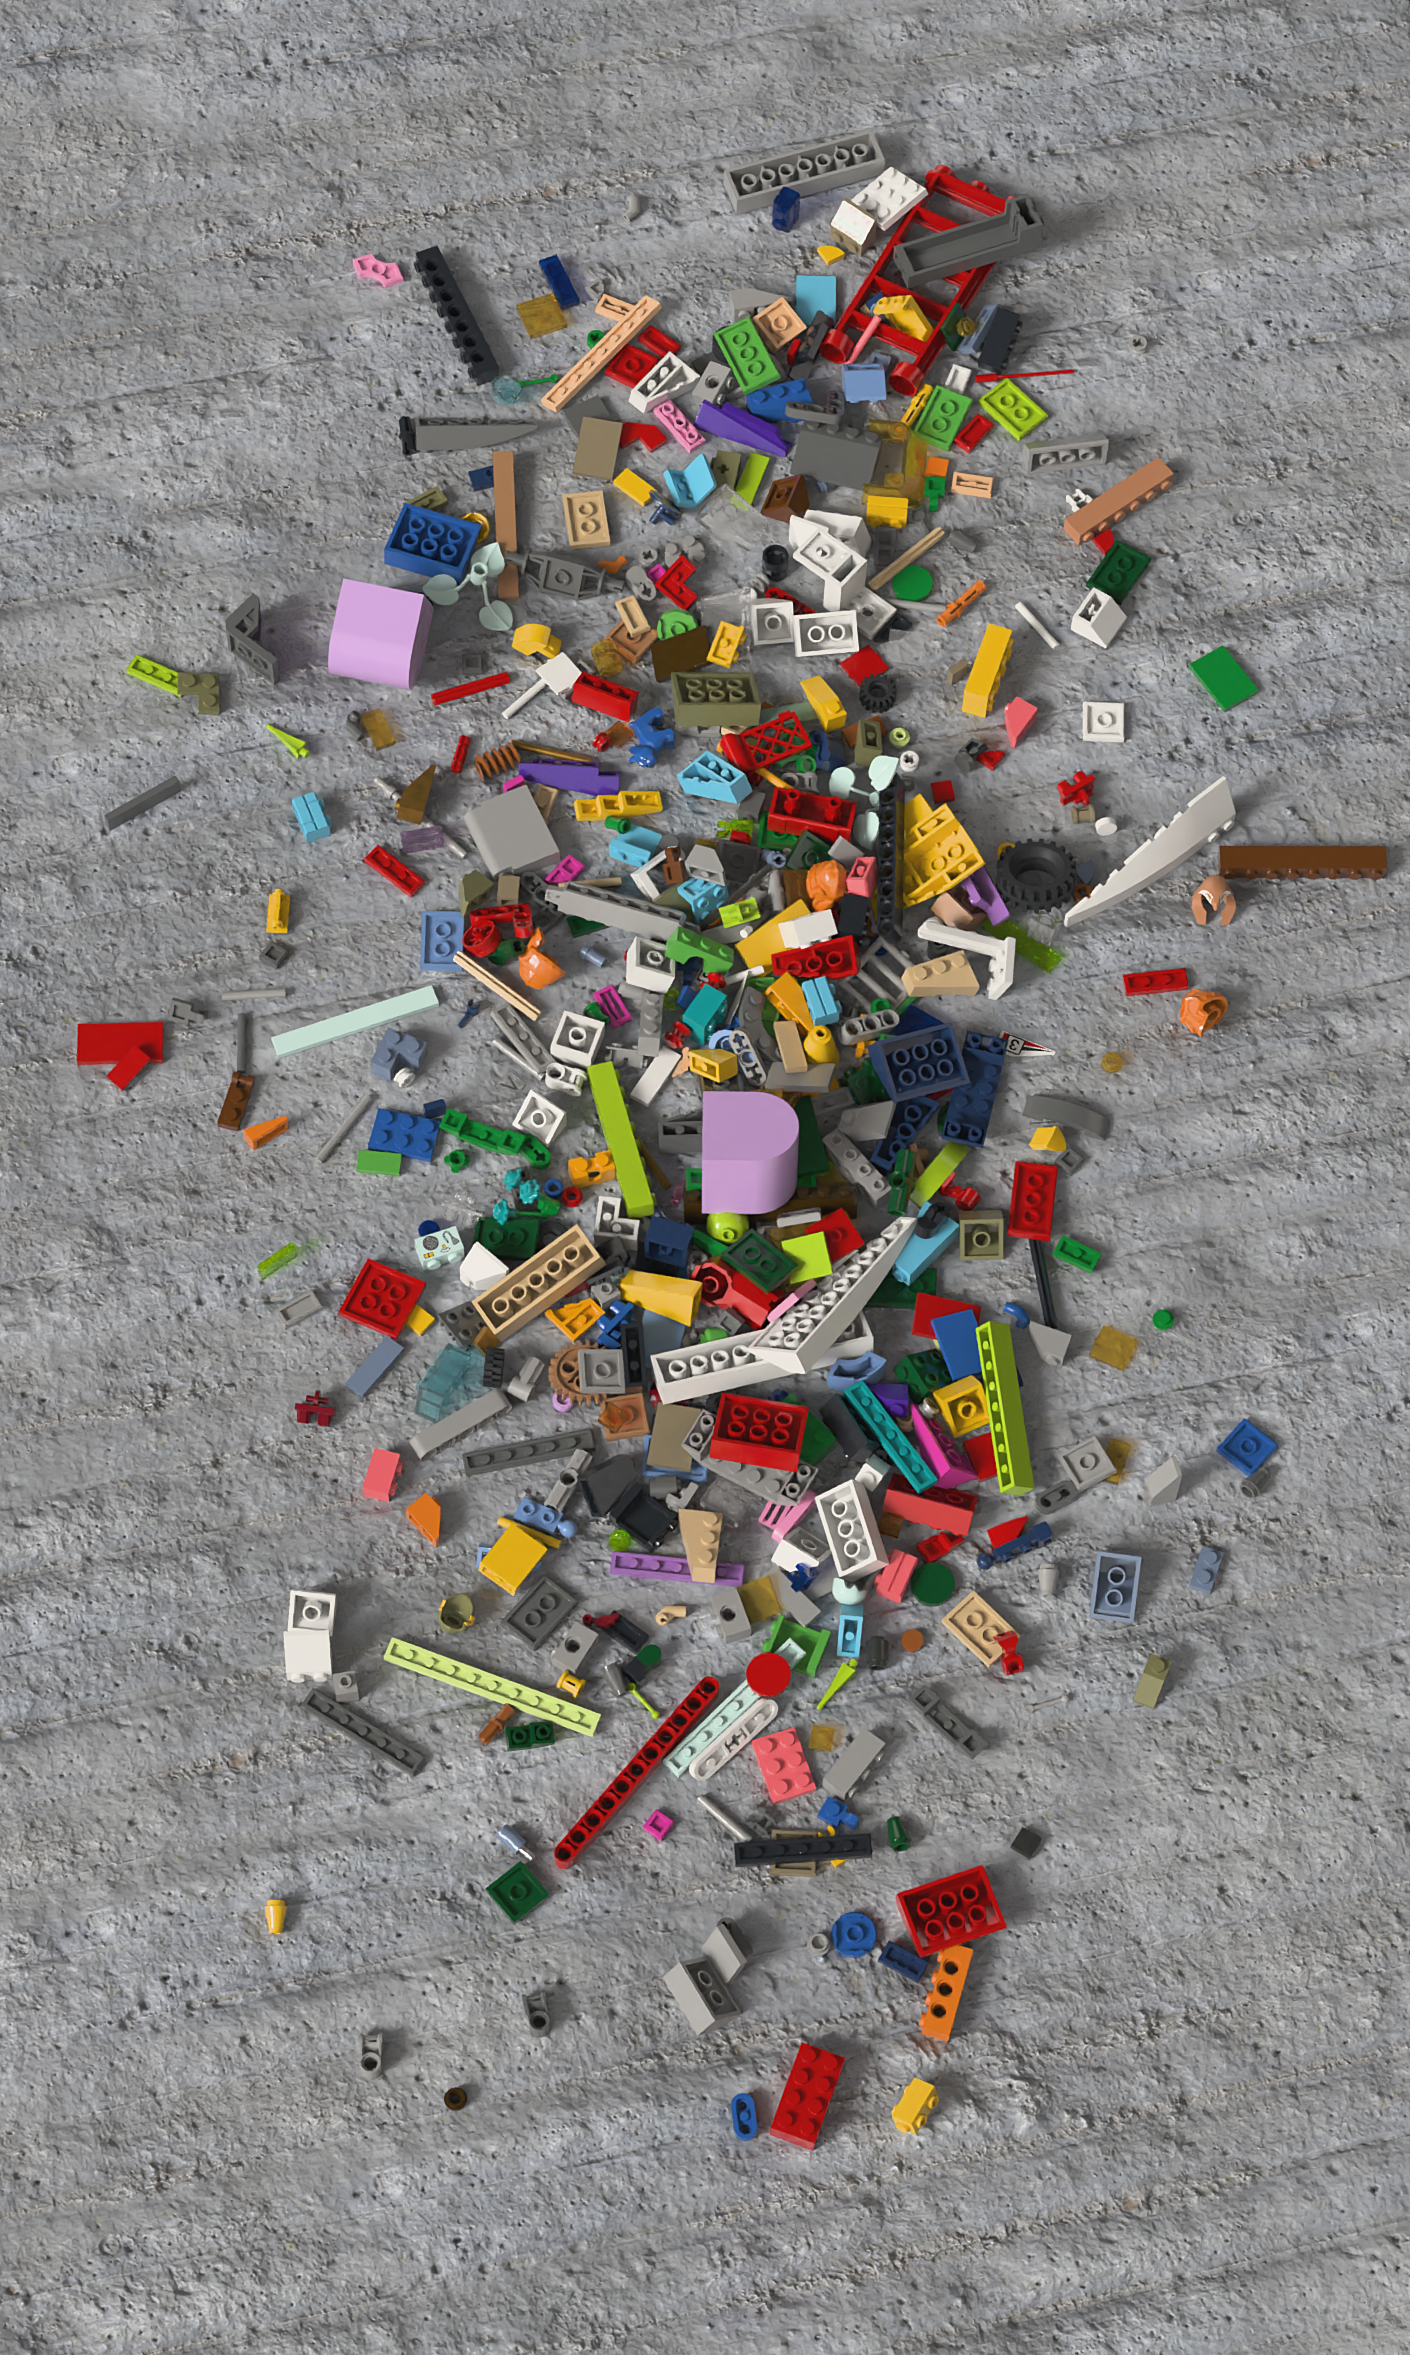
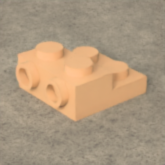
M783 297L752 318V322L767 351H771L773 354L787 346L791 340L807 329L806 325Z

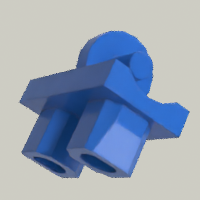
M617 1299L610 1307V1311L616 1316L611 1319L606 1314H602L597 1320V1326L608 1336L614 1330L621 1333V1324L636 1322L631 1318L634 1315L632 1310L634 1305L630 1302L626 1305Z

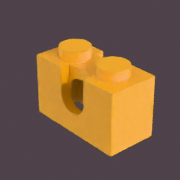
M610 1150L595 1153V1158L584 1160L583 1156L568 1160V1172L573 1187L579 1189L615 1180V1165ZM598 1171L600 1173L596 1177H588V1174Z

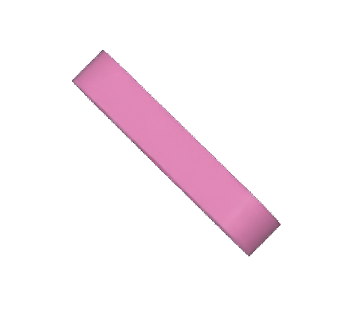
M809 1489L798 1506H794L777 1526L771 1537L780 1543L782 1538L793 1531L816 1504L815 1497L819 1495Z

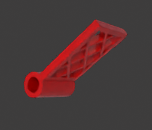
M790 710L778 714L779 718L738 735L732 733L725 734L719 744L729 764L743 772L748 778L759 769L812 748V744L795 711L790 712ZM793 719L796 724L794 730L784 728V723ZM769 728L778 730L775 738L764 735L765 731ZM780 732L791 735L788 743L778 740ZM754 736L759 739L756 746L747 744L745 738ZM794 736L803 738L805 744L800 746L791 743ZM762 739L772 742L769 751L759 748ZM775 744L786 747L785 752L781 754L774 753ZM757 752L767 755L766 760L757 763L754 757Z

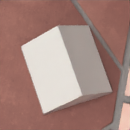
M531 1089L512 1125L525 1134H531L545 1148H548L567 1126L566 1112Z
M291 1589L288 1631L329 1630V1634L332 1636L337 1611L336 1594Z

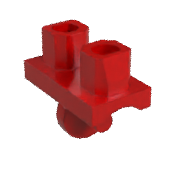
M1081 770L1073 776V781L1076 784L1071 786L1067 780L1058 783L1057 790L1061 796L1060 803L1065 806L1073 801L1075 805L1079 803L1084 806L1089 805V797L1093 796L1091 790L1094 789L1093 782L1096 780L1093 775L1087 776Z

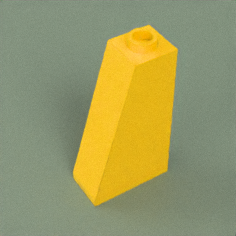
M630 1270L626 1277L620 1279L618 1289H620L622 1300L691 1326L699 1313L703 1283Z

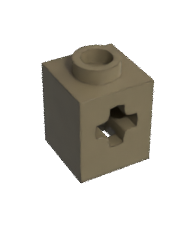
M512 874L499 875L497 907L519 904L520 876Z

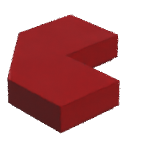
M626 422L622 426L619 442L622 449L640 440L652 453L667 443V438L655 425Z

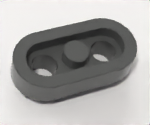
M1061 1481L1038 1494L1035 1503L1037 1510L1045 1515L1056 1512L1075 1500L1077 1488L1070 1481ZM1067 1492L1069 1496L1065 1497L1061 1493ZM1048 1502L1050 1503V1506L1045 1507L1043 1503Z

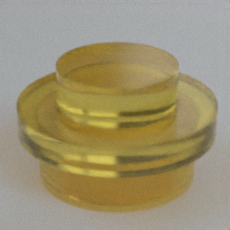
M964 317L957 323L959 335L970 337L974 334L975 325L969 317Z

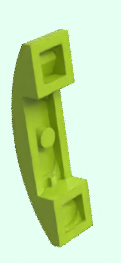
M949 1141L915 1181L916 1187L913 1193L910 1194L909 1200L921 1209L923 1203L932 1197L970 1149L965 1144Z

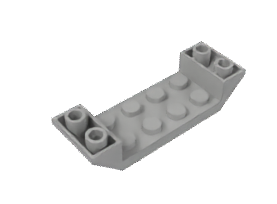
M703 1409L681 1446L700 1465L776 1505L797 1507L819 1469L802 1460H799L796 1473L709 1458L711 1439L717 1416Z

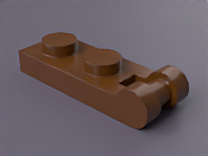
M234 1071L217 1122L218 1127L239 1131L254 1087L255 1076L248 1075L247 1077L241 1075L240 1072ZM239 1083L244 1084L245 1088H238Z

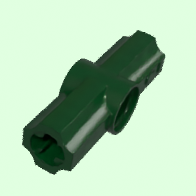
M903 1149L897 1153L895 1170L888 1179L889 1185L892 1187L887 1211L890 1215L905 1217L907 1215L910 1194L913 1193L916 1187L913 1175L917 1153L914 1151Z

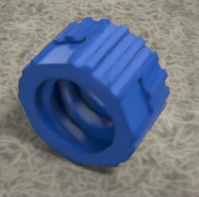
M556 1178L547 1180L544 1185L545 1195L553 1199L560 1198L563 1192V1183ZM552 1186H557L559 1188L555 1192H551L549 1190V1188Z

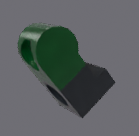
M653 1644L647 1645L623 1668L624 1677L631 1683H634L639 1690L646 1684L645 1675L651 1669L657 1668L660 1665L661 1649Z

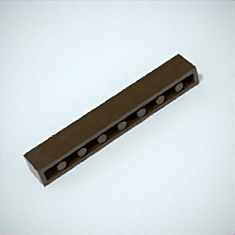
M856 1186L798 1187L795 1189L792 1197L781 1207L766 1213L747 1214L749 1223L777 1222V1217L781 1213L816 1207L821 1208V1219L841 1207L849 1220L857 1219ZM683 1191L684 1222L689 1225L706 1224L709 1213H702V1191Z

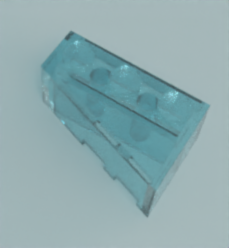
M448 1343L444 1350H439L435 1359L436 1362L429 1365L425 1378H420L416 1386L418 1395L414 1414L433 1423L440 1421L441 1409L443 1406L447 1407L450 1400L448 1398L454 1389L457 1390L470 1366L472 1353L451 1343Z

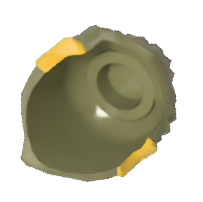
M468 1593L449 1596L443 1600L438 1609V1623L448 1634L467 1631L475 1620V1607Z

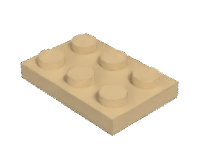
M603 490L562 494L570 550L610 546Z
M974 1590L942 1619V1623L988 1668L1004 1655L1002 1647L994 1641L993 1636L1014 1631L1018 1641L1021 1639V1635Z

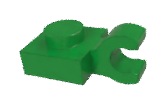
M925 476L924 497H930L929 512H937L938 498L944 499L946 477Z

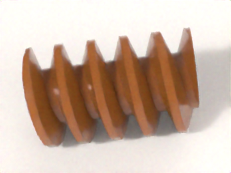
M510 742L506 743L505 747L499 746L498 751L493 748L490 754L486 751L483 753V757L477 755L475 758V766L482 781H485L484 774L492 778L493 770L499 775V768L506 772L508 764L514 769V762L517 761L518 764L521 762L516 748Z

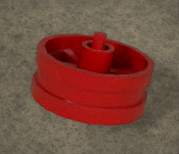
M482 920L472 925L465 932L462 944L472 957L482 958L492 953L502 941V934L496 928L493 921Z

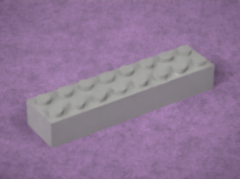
M869 130L724 170V186L737 215L879 176L884 173L885 159L873 131Z

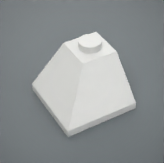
M791 515L789 541L794 551H796L818 527L828 533L830 528ZM823 550L817 552V554L822 557L825 556L827 553Z
M775 598L750 600L754 645L794 642L792 616H794L793 601Z
M478 1241L473 1245L460 1266L461 1281L468 1287L471 1285L475 1290H488L509 1274V1268Z
M798 1526L782 1538L771 1561L775 1562L780 1569L792 1572L818 1566L832 1555L828 1544Z

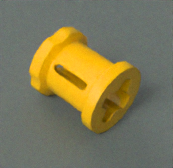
M565 1670L557 1683V1688H564L573 1693V1697L577 1698L582 1692L586 1680H580L571 1675L570 1671Z

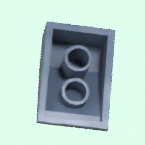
M1103 1549L1097 1550L1089 1613L1090 1618L1127 1623L1134 1622L1142 1560L1141 1554Z

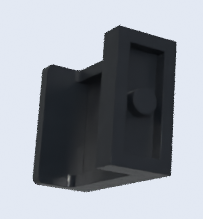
M638 1482L631 1487L609 1513V1523L650 1553L655 1547L658 1549L664 1543L665 1535L669 1531L673 1532L679 1524L678 1512L675 1510L673 1512L669 1511L643 1492V1486Z

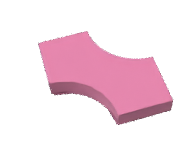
M372 254L353 259V265L360 279H376L385 288L404 282L396 262L383 263L375 259Z

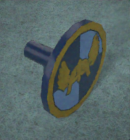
M650 490L649 495L659 504V507L649 519L651 523L656 525L661 518L669 525H672L676 519L667 514L666 510L679 517L683 515L682 510L676 507L675 503L661 493Z

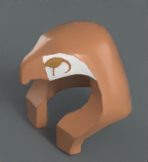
M1210 875L1202 882L1192 896V910L1197 924L1206 925V910L1201 902L1203 899H1207L1215 911L1218 910L1222 901L1226 903V907L1221 912L1220 924L1229 925L1235 913L1236 898L1227 881L1222 876Z

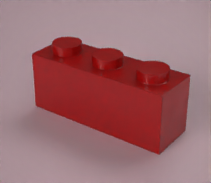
M582 672L574 683L572 702L629 722L637 710L639 692Z

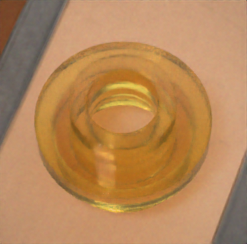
M1114 1052L1105 1054L1101 1060L1102 1068L1108 1073L1118 1072L1123 1063L1122 1058ZM1108 1062H1114L1115 1065H1109Z

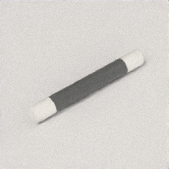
M772 906L760 915L761 918L755 919L741 930V936L746 938L774 915L772 913Z

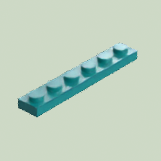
M863 1380L845 1389L844 1396L917 1493L920 1494L936 1485L938 1479Z

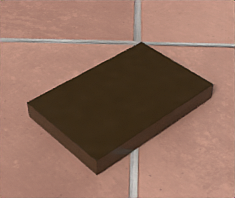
M706 625L650 645L655 678L658 683L670 680L671 672H692L714 664L707 661L711 643Z

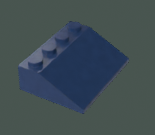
M952 1022L883 1039L867 1046L873 1068L893 1103L970 1083Z

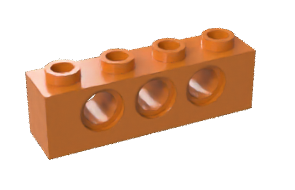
M957 1945L939 1952L937 1961L941 1962L939 1970L934 1969L931 1983H934L935 1986L933 1992L928 1991L925 2004L929 2005L927 2013L922 2012L919 2026L923 2027L922 2035L948 2042L974 1949ZM947 1966H954L957 1972L950 1974L945 1968ZM947 1987L951 1990V1994L943 1995L939 1989ZM935 2009H942L945 2015L938 2017L933 2011Z

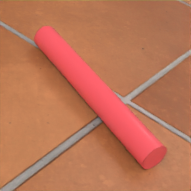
M874 316L844 364H854L881 322V317Z

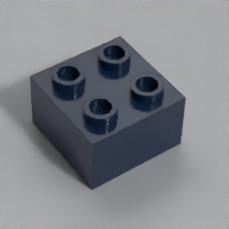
M652 1216L645 1237L644 1257L686 1268L693 1248L694 1227L685 1222L677 1223L670 1221L666 1217Z

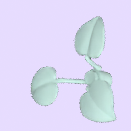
M497 542L486 545L473 554L470 561L471 574H468L458 587H456L455 579L445 574L431 578L422 587L424 594L429 596L431 601L439 605H451L457 602L459 598L457 591H460L471 580L474 585L483 586L484 600L487 607L482 608L479 612L481 624L487 629L496 631H507L512 627L513 617L507 604L500 600H495L491 604L488 601L486 578L487 576L494 577L501 574L505 566L504 558Z
M882 755L872 761L869 768V777L873 780L871 785L878 790L873 793L852 787L856 776L849 768H837L831 775L829 791L832 796L846 800L851 790L869 796L870 803L875 807L866 810L865 815H857L853 824V834L856 841L866 849L872 850L873 843L879 833V816L874 813L875 811L879 812V791L886 789L892 781L900 762L899 758Z

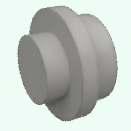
M822 1933L812 1934L807 1941L808 1951L815 1956L826 1954L830 1948L828 1937Z

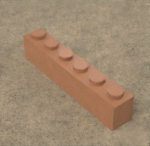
M1157 457L1065 518L1063 530L1078 546L1084 542L1091 541L1096 534L1106 531L1111 524L1121 521L1126 514L1136 511L1144 502L1153 500L1162 490H1168L1172 485L1174 473Z

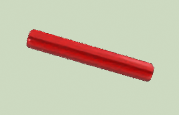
M502 672L431 694V699L434 705H439L510 683V677L508 672Z

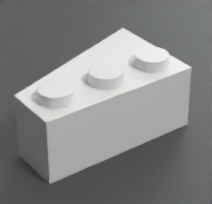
M669 352L632 389L629 402L644 414L667 400H672L694 389L699 382L700 376Z
M807 510L803 519L830 528V535L864 559L866 558L872 540L863 518L820 510Z

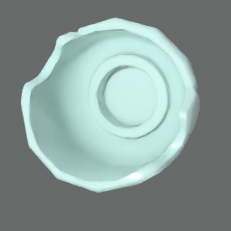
M834 1578L832 1594L837 1601L846 1605H855L865 1599L866 1590H859L856 1585L849 1589L845 1580Z

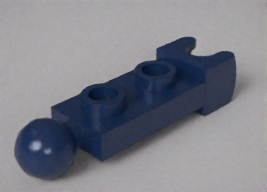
M1041 1522L1033 1526L1031 1532L995 1548L993 1553H981L977 1557V1565L980 1569L988 1570L993 1566L994 1562L996 1564L1010 1562L1020 1553L1027 1554L1031 1552L1035 1546L1040 1549L1051 1544L1052 1540L1050 1538L1054 1535L1047 1522Z

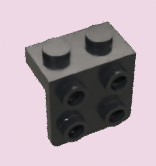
M620 1236L595 1246L607 1265L586 1279L587 1285L592 1283L594 1286L599 1285L605 1281L607 1276L612 1274L615 1277L625 1271L624 1269L627 1267L631 1257Z

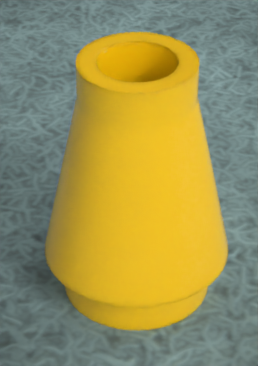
M269 1900L267 1901V1906L264 1907L269 1934H283V1925L287 1911L285 1901Z

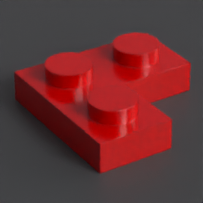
M681 555L654 586L678 608L687 611L698 599V596L684 583L693 575L697 568Z

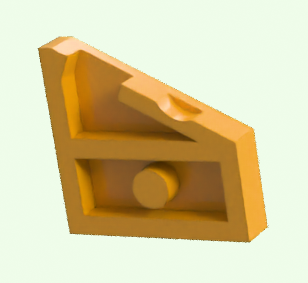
M591 1298L576 1304L564 1305V1308L553 1311L549 1309L545 1312V1316L573 1343L595 1326L602 1314H606Z

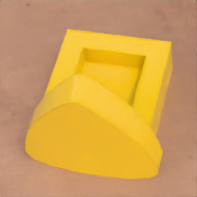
M1058 1126L1037 1128L1029 1144L1033 1150L1065 1151L1067 1149L1065 1138Z

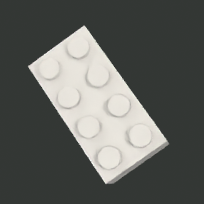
M850 1480L815 1497L840 1578L854 1582L889 1565L864 1484Z

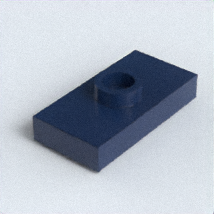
M493 466L468 472L474 492L494 487Z
M890 1940L878 1959L879 1963L916 1983L920 1982L929 1965V1961L920 1958V1956Z

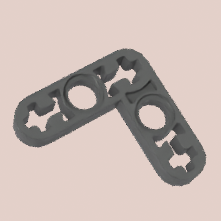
M829 391L826 406L789 401L786 403L785 415L796 419L838 425L843 421L845 395L840 391Z
M525 872L520 877V888L542 908L532 917V922L535 928L534 932L539 926L545 935L563 920L567 914L558 910L555 912L554 906L558 908V905H553L552 902L540 899L538 894L546 892L548 885L535 873ZM527 880L530 882L533 880V886L531 884L526 885L525 881ZM540 918H546L549 923L546 926H540L537 921ZM531 937L521 938L524 941V945H528Z

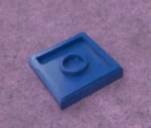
M1244 1418L1218 1446L1216 1452L1245 1475L1250 1476L1278 1448V1444Z

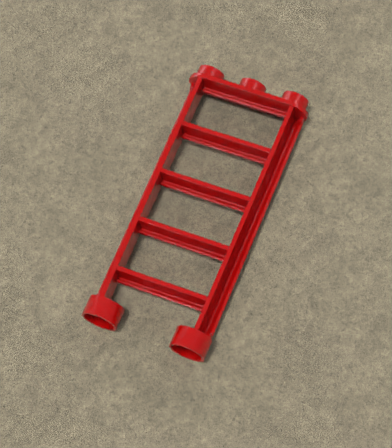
M937 165L934 170L928 171L925 176L926 182L924 185L928 195L907 212L834 329H830L825 333L818 348L820 354L828 361L835 364L845 363L854 348L852 340L845 334L848 328L852 327L864 333L873 319L859 312L871 292L876 294L882 292L889 297L911 295L926 317L939 322L928 341L923 342L882 322L879 323L872 334V337L917 357L913 364L899 362L889 377V383L892 388L905 396L916 395L927 373L947 343L940 328L954 305L959 303L963 312L967 311L996 262L974 268L970 273L964 271L941 278L960 287L947 308L881 278L893 259L894 246L903 244L915 223L936 233L962 226L924 209L934 192L990 217L1004 213L1006 200L1015 198L1014 196H1007L1004 200L991 194L989 187L981 181L973 180L968 184L956 178L953 170L945 165Z

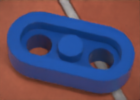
M737 2094L731 2101L734 2134L741 2141H750L757 2134L754 2101L748 2094ZM740 2104H745L747 2108L746 2110L742 2111L738 2108V2106ZM742 2127H748L750 2131L743 2133L741 2129Z

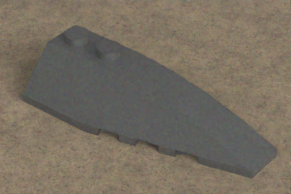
M461 417L415 418L416 450H420L421 453H432V450L451 453L452 450L496 444L536 430L537 423L536 420H508V423H504L500 419H491L487 423L480 420V418H472L468 422L462 421Z

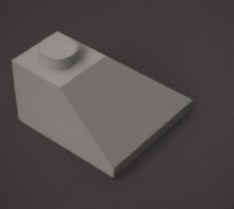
M891 1100L863 1104L846 1109L842 1112L838 1129L851 1143L886 1138L896 1103H893Z

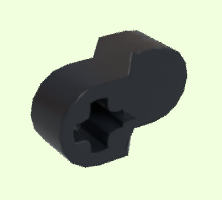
M941 1202L930 1205L924 1215L917 1220L914 1233L923 1239H930L935 1236L941 1226L948 1221L951 1212L950 1207Z

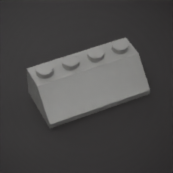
M1089 434L1087 436H1070L1063 439L1024 443L1022 456L1026 474L1105 465L1109 441L1103 434Z

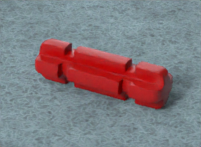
M460 736L459 744L453 757L454 760L450 767L451 772L457 774L462 772V765L465 762L467 749L471 742L470 737Z

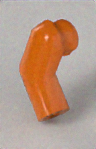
M620 555L614 562L601 560L597 563L596 567L602 570L607 568V574L615 575L627 563V560Z

